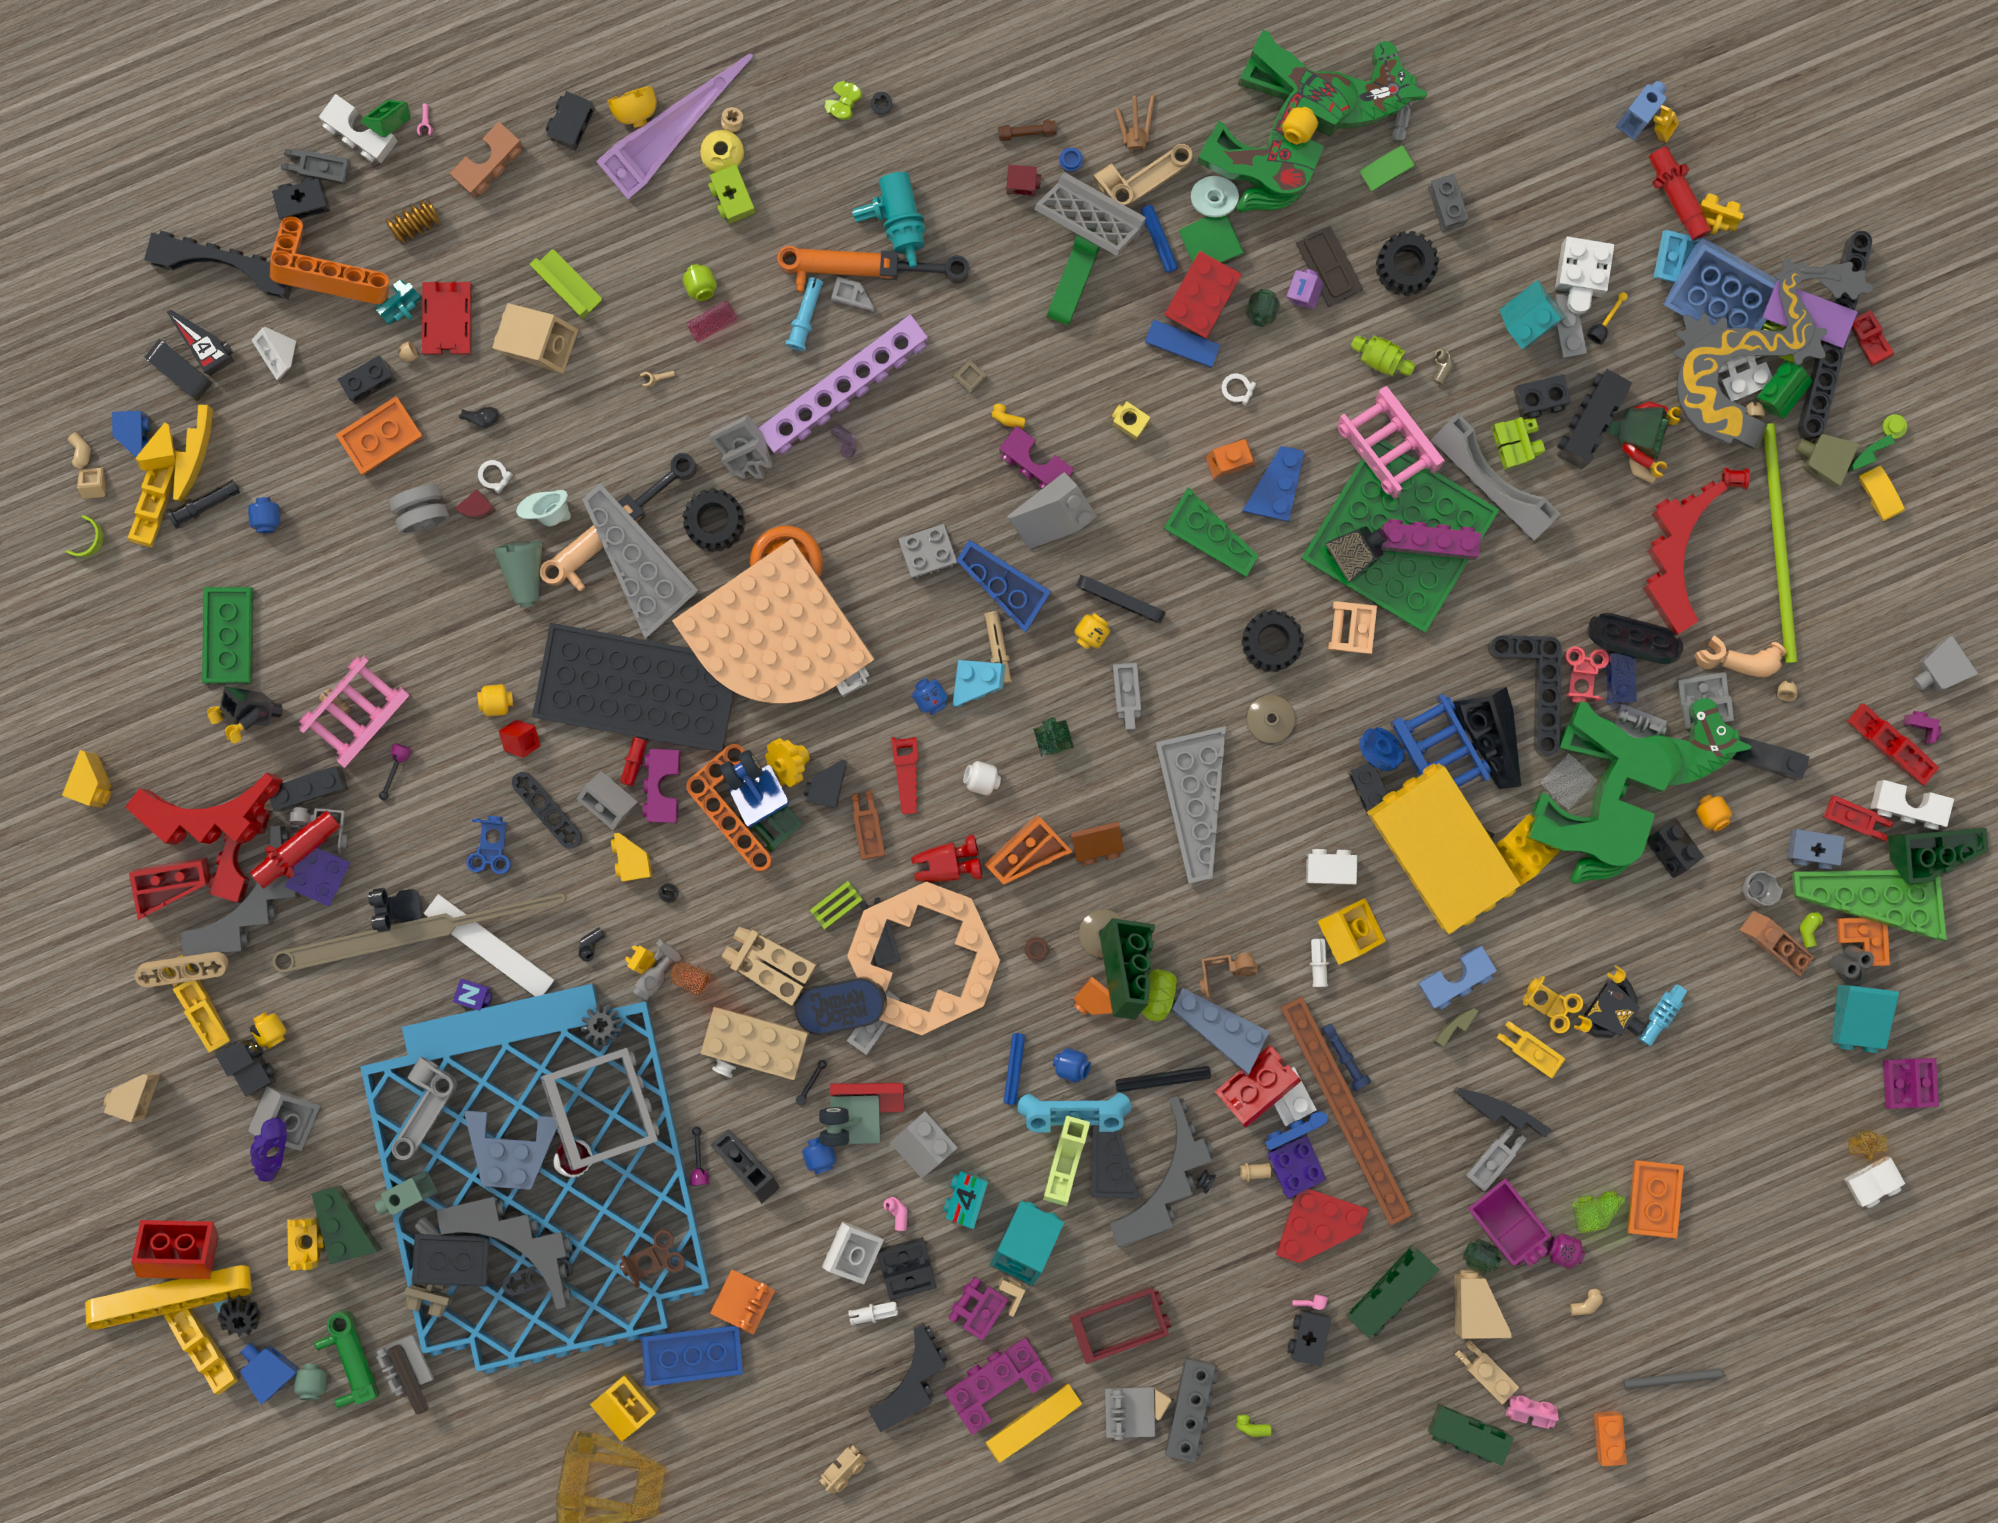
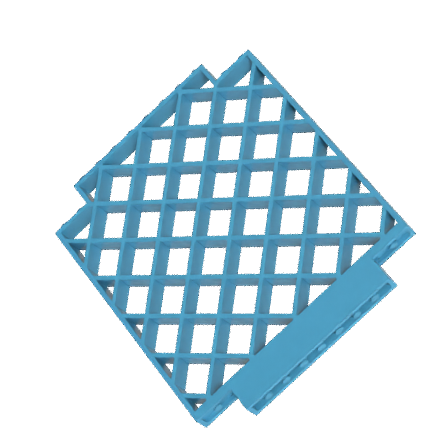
M595 983L404 1026L402 1031L408 1056L360 1066L387 1190L395 1187L396 1183L400 1184L407 1180L393 1171L391 1156L393 1155L392 1146L427 1089L424 1090L396 1072L395 1068L416 1064L420 1056L428 1060L443 1058V1062L439 1066L440 1069L446 1071L449 1065H452L479 1082L461 1112L448 1104L443 1108V1111L454 1117L456 1121L440 1146L436 1148L425 1140L420 1146L433 1155L423 1172L428 1171L430 1175L438 1161L441 1160L469 1178L452 1206L461 1205L475 1182L482 1186L478 1167L472 1171L444 1152L462 1123L467 1126L465 1111H471L485 1087L515 1105L497 1135L487 1130V1138L503 1139L521 1110L537 1120L538 1116H545L527 1105L526 1101L540 1081V1077L544 1074L547 1075L555 1072L549 1068V1065L567 1037L596 1055V1058L606 1055L613 1045L614 1041L608 1038L609 1044L603 1046L600 1050L571 1032V1028L588 1025V1023L582 1021V1017L591 1018L587 1014L588 1009H592L596 1014L595 1006L599 1005ZM648 1001L610 1009L609 1014L617 1010L619 1013L614 1019L620 1018L623 1022L617 1024L616 1027L623 1029L625 1024L648 1037L651 1051L636 1075L641 1076L646 1088L661 1096L664 1111L656 1124L659 1129L666 1119L671 1145L657 1137L658 1141L653 1143L672 1154L677 1167L665 1189L661 1190L633 1172L649 1144L639 1148L628 1167L623 1166L611 1157L602 1160L623 1174L605 1204L575 1186L574 1183L578 1179L577 1176L571 1177L567 1181L544 1165H542L540 1173L564 1188L546 1217L516 1199L521 1189L513 1188L511 1193L508 1194L499 1187L482 1186L505 1201V1213L510 1205H512L524 1214L531 1215L532 1219H536L541 1224L538 1228L539 1233L535 1234L536 1238L541 1237L546 1228L554 1233L563 1232L566 1237L569 1236L571 1243L577 1247L569 1259L572 1265L580 1253L584 1251L613 1270L595 1299L565 1281L566 1288H570L571 1294L590 1306L576 1330L570 1335L541 1316L552 1299L551 1290L538 1310L534 1312L506 1294L503 1285L498 1289L487 1282V1287L480 1288L495 1298L477 1326L447 1306L443 1313V1316L472 1333L471 1336L431 1345L429 1333L439 1317L433 1315L426 1325L423 1306L421 1305L420 1311L413 1310L422 1354L429 1352L430 1356L444 1353L445 1348L453 1347L454 1351L468 1348V1343H470L476 1372L483 1370L484 1374L498 1371V1367L507 1365L508 1369L521 1366V1361L531 1359V1363H537L546 1360L545 1356L555 1354V1358L569 1355V1350L579 1349V1352L592 1350L595 1344L602 1343L603 1347L617 1344V1339L626 1338L627 1341L639 1339L640 1334L650 1332V1335L665 1333L664 1329L670 1326L664 1298L671 1302L682 1299V1294L690 1292L692 1296L702 1295L711 1286ZM642 1012L646 1028L630 1019L629 1015ZM561 1031V1035L543 1063L512 1044L514 1041ZM613 1032L616 1037H618V1035L620 1034V1033ZM502 1044L501 1050L484 1077L454 1058V1055ZM508 1051L538 1069L520 1099L490 1081ZM612 1060L607 1062L626 1074L623 1064L619 1061ZM652 1060L658 1086L642 1077ZM599 1065L589 1068L579 1086L564 1077L555 1080L574 1092L564 1108L566 1116H568L580 1096L610 1115L592 1145L587 1143L593 1155L601 1153L597 1147L615 1119L643 1137H647L643 1127L619 1113L632 1094L630 1085L614 1109L584 1090ZM384 1071L385 1074L375 1088L373 1073ZM391 1078L420 1096L403 1125L398 1124L380 1111L378 1098ZM384 1125L397 1132L389 1147ZM573 1134L574 1140H582ZM678 1177L684 1204L668 1194ZM628 1178L659 1197L641 1227L610 1208ZM569 1191L600 1210L582 1240L551 1221ZM434 1196L424 1199L425 1202L438 1210L449 1207ZM663 1201H666L687 1215L690 1226L689 1231L677 1250L673 1247L669 1249L671 1252L677 1251L681 1253L692 1236L697 1263L684 1255L685 1265L700 1274L702 1283L662 1292L659 1290V1287L669 1273L666 1267L654 1286L640 1279L639 1287L649 1294L630 1322L600 1303L617 1274L632 1282L630 1276H625L621 1270L619 1263L622 1262V1259L620 1258L617 1263L588 1245L587 1242L606 1214L636 1233L623 1254L627 1258L641 1237L654 1245V1235L646 1231V1228ZM407 1208L392 1216L407 1286L409 1287L410 1285L418 1286V1284H412L413 1260L409 1243L414 1245L415 1235L407 1231L403 1216L408 1210ZM477 1234L481 1237H489V1243L518 1260L510 1274L518 1272L523 1264L529 1268L535 1266L529 1258L504 1241L491 1236ZM672 1257L671 1263L674 1265L676 1260L680 1261V1259ZM535 1270V1272L543 1276L539 1270ZM451 1286L447 1294L453 1296L459 1286ZM653 1296L656 1297L661 1322L636 1328V1323ZM423 1299V1303L430 1307L431 1301ZM500 1301L531 1320L513 1349L483 1330V1327ZM594 1310L626 1329L625 1331L577 1341V1337ZM535 1324H538L567 1343L518 1354ZM479 1339L508 1357L484 1362Z

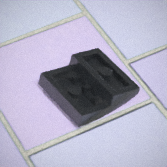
M923 1237L879 1250L877 1256L890 1301L937 1288Z

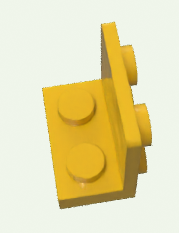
M1530 814L1507 836L1495 844L1521 886L1534 878L1560 852L1526 838L1533 820Z

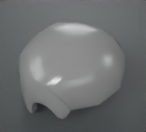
M1763 870L1754 871L1748 875L1743 885V893L1747 901L1756 907H1769L1780 901L1783 888L1778 886L1777 877Z

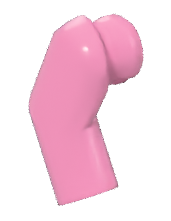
M890 1197L886 1199L883 1207L895 1216V1230L907 1231V1207L898 1198Z

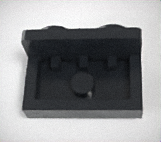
M1676 818L1670 820L1657 832L1648 836L1647 844L1673 878L1688 871L1704 857Z

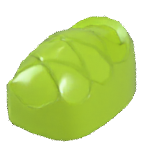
M1154 969L1150 971L1148 977L1150 978L1148 1005L1141 1014L1150 1021L1159 1022L1167 1018L1172 1010L1177 990V978L1171 972Z

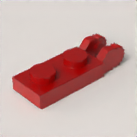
M1831 795L1823 815L1824 819L1887 842L1888 836L1885 833L1873 830L1875 822L1887 828H1892L1894 822L1879 816L1878 813L1835 795Z

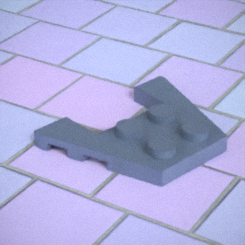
M466 1110L465 1118L482 1186L531 1190L557 1130L554 1117L538 1116L536 1141L486 1137L488 1112Z

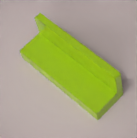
M554 249L540 261L536 258L530 263L532 269L582 319L602 302V298Z

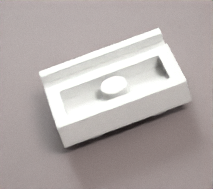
M1292 1067L1291 1069H1292V1070L1297 1074V1076L1299 1077V1075H1298V1073H1297L1295 1067ZM1302 1081L1274 1104L1285 1126L1316 1111Z

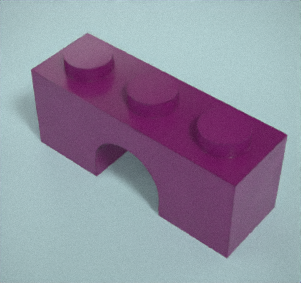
M1018 426L1014 428L999 448V452L1002 454L1000 458L1010 466L1013 463L1021 468L1019 472L1029 480L1032 478L1040 483L1039 487L1041 489L1064 472L1069 477L1074 473V468L1056 455L1044 465L1032 462L1029 452L1035 445L1036 440Z
M650 749V754L645 755V769H649V776L644 779V793H648L647 803H643V817H647L646 822L678 824L679 799L666 798L661 793L660 785L665 777L680 775L681 751Z

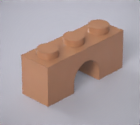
M500 122L482 138L486 145L491 148L489 160L483 164H476L465 156L450 172L452 178L474 198L477 195H482L488 189V183L494 177L498 178L505 171L504 166L510 160L514 161L522 152L521 148L523 145L520 140Z

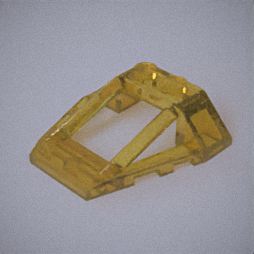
M575 1430L564 1453L556 1496V1523H620L657 1516L666 1467L599 1433ZM597 1446L621 1454L623 1456L596 1452ZM595 1461L639 1469L633 1503L628 1504L583 1496L589 1462ZM585 1506L622 1512L584 1517Z

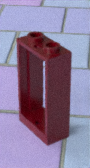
M1152 1286L1070 1314V1320L1085 1363L1088 1364L1168 1336L1167 1329L1171 1328L1167 1313L1162 1315L1159 1305H1162L1163 1302L1159 1290L1154 1292ZM1149 1295L1160 1329L1092 1352L1081 1319Z

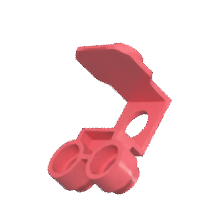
M1578 646L1569 648L1564 654V659L1568 665L1573 666V669L1571 670L1569 693L1566 697L1574 703L1603 700V697L1593 696L1595 676L1598 675V669L1604 668L1609 663V655L1606 651L1597 649L1591 652L1589 657H1585V652L1582 648ZM1571 653L1577 654V661H1572L1570 659ZM1595 656L1601 657L1602 662L1600 664L1594 662ZM1583 679L1587 681L1589 687L1585 693L1576 691L1575 683L1577 680Z

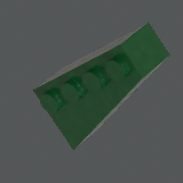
M1112 918L1099 933L1113 1017L1135 1020L1148 1005L1150 978L1148 977L1152 966L1150 954L1153 949L1154 941L1152 940V934L1155 931V924Z
M1411 1245L1346 1314V1317L1368 1338L1372 1335L1374 1337L1378 1336L1385 1328L1384 1324L1390 1318L1396 1317L1401 1311V1307L1407 1301H1410L1439 1269L1421 1251Z

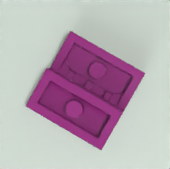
M1936 1058L1883 1060L1885 1104L1887 1109L1939 1107Z

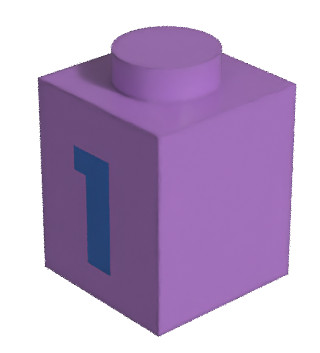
M1305 269L1304 272L1296 270L1286 297L1292 304L1314 310L1324 282L1315 271Z

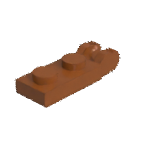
M872 790L866 791L869 810L860 811V799L857 793L852 794L853 816L861 860L885 856L877 808L875 809Z

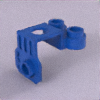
M488 816V820L472 819V822L482 823L480 847H477V853H473L467 858L466 864L468 869L472 872H482L487 864H491V869L495 873H507L511 868V861L507 856L503 855L508 822H503V817ZM491 829H496L500 833V839L496 843H490L486 839V834ZM476 858H480L482 861L480 867L474 866ZM500 860H504L506 862V867L504 869L498 868V862Z

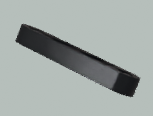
M1080 575L1076 583L1077 588L1155 623L1161 624L1166 612L1087 576Z
M526 772L515 774L512 779V786L518 795L561 845L566 848L577 847L582 840V835L578 828L531 774ZM520 777L524 779L528 777L527 785L531 789H534L535 786L538 788L531 792L528 798L525 796V794L529 793L527 789L518 787L520 784L518 779ZM537 794H542L546 799L545 805L541 808H536L532 802ZM553 812H557L561 816V823L557 826H551L548 822V817ZM566 822L569 824V826L565 827V829L569 833H576V835L574 836V843L565 842L567 836L563 833V831H561L559 835L556 832L557 830L563 828Z

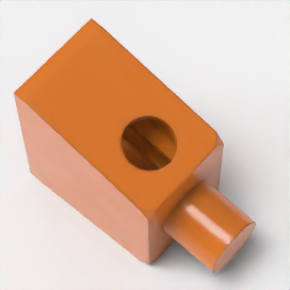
M1246 439L1216 448L1205 456L1212 479L1256 465L1249 442Z

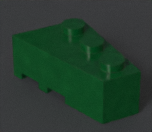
M341 1185L311 1193L329 1264L382 1250V1247L376 1242L369 1231V1227L363 1222L356 1207Z
M1441 1404L1437 1405L1428 1428V1432L1433 1435L1432 1440L1446 1445V1442L1456 1445L1455 1449L1468 1454L1472 1452L1478 1455L1477 1458L1485 1462H1495L1501 1466L1504 1465L1514 1439L1503 1429Z

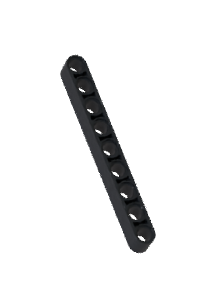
M1857 231L1846 240L1840 264L1850 261L1857 265V272L1866 270L1872 247V237L1868 232ZM1854 239L1862 241L1863 249L1855 246ZM1843 293L1837 299L1832 294L1830 301L1855 310L1859 295L1857 299L1852 300L1846 293ZM1848 337L1844 348L1821 340L1824 352L1831 354L1834 362L1833 364L1828 363L1825 357L1823 359L1815 358L1811 374L1813 382L1807 390L1798 425L1799 435L1804 439H1814L1823 433ZM1819 376H1824L1827 379V387L1819 383ZM1813 399L1820 400L1822 403L1821 410L1813 406ZM1808 422H1812L1815 424V433H1812L1807 429Z

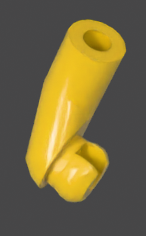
M995 404L993 406L991 415L995 420L1008 427L1015 428L1018 426L1020 429H1023L1025 418L1006 414L1005 405Z

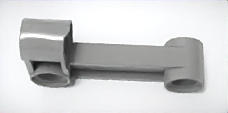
M421 1056L407 1078L418 1086L427 1089L399 1137L393 1143L392 1153L400 1160L409 1159L417 1153L425 1137L457 1088L456 1079L452 1075ZM441 1079H446L450 1084L447 1092L439 1089V1081ZM402 1142H407L410 1145V1153L408 1155L400 1151V1144Z

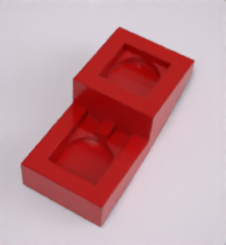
M1872 310L1856 317L1851 328L1870 366L1872 367L1892 357L1894 352L1883 336V328Z

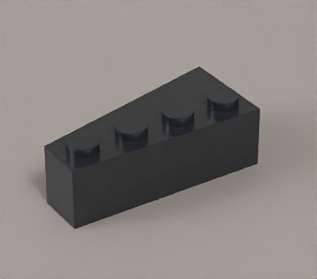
M1606 369L1602 374L1598 373L1591 384L1595 388L1591 395L1588 393L1585 395L1580 404L1583 407L1580 415L1575 414L1568 427L1572 428L1568 436L1563 435L1557 445V448L1560 449L1557 456L1580 469L1591 463L1594 457L1592 454L1603 440L1602 433H1605L1614 419L1613 413L1617 412L1632 385V382L1609 369Z

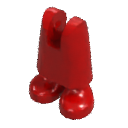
M968 835L962 846L955 847L954 842L912 856V864L929 862L930 871L924 870L914 873L915 881L940 882L961 880L962 873L970 874L975 880L983 879L979 858L960 863L957 861L958 858L979 856L975 835Z

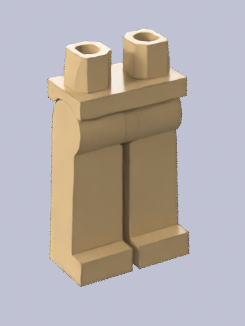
M738 927L733 938L743 943L742 948L738 952L728 946L721 957L731 965V969L739 971L780 999L794 1006L805 986L763 962L770 963L804 984H807L817 964L765 938L755 930L750 931Z

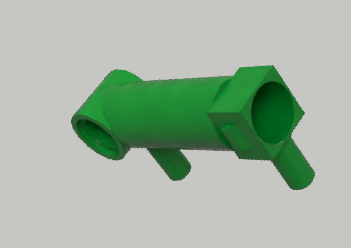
M346 1310L339 1311L328 1319L327 1330L331 1336L317 1340L314 1343L316 1350L336 1344L352 1390L350 1394L335 1399L334 1402L337 1408L354 1402L358 1405L380 1395L355 1327V1317ZM338 1318H343L346 1321L347 1326L345 1330L337 1327L336 1321Z

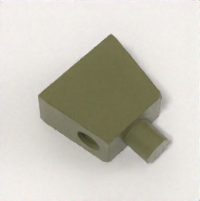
M1820 434L1813 443L1801 438L1795 451L1807 456L1803 464V468L1835 489L1841 486L1859 444Z

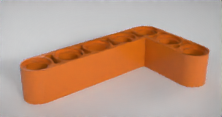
M291 216L281 221L270 260V278L274 282L373 304H382L387 300L389 278L386 274L298 254L302 243V221Z
M731 744L688 780L686 785L687 791L754 870L766 871L772 865L770 853L716 791L715 788L725 780L723 775L718 778H714L711 775V768L714 765H722L730 761L729 754L733 749H739L741 753L745 751L740 745ZM740 760L737 761V762H732V763H733L734 765H736V764L740 763ZM701 780L705 785L704 790L698 794L694 793L692 790L693 783ZM716 798L720 802V808L716 812H711L708 809V802ZM727 817H733L736 821V825L732 830H726L723 826V822ZM743 835H748L752 841L747 849H742L739 845V839ZM761 853L766 855V865L757 867L754 863L756 855Z

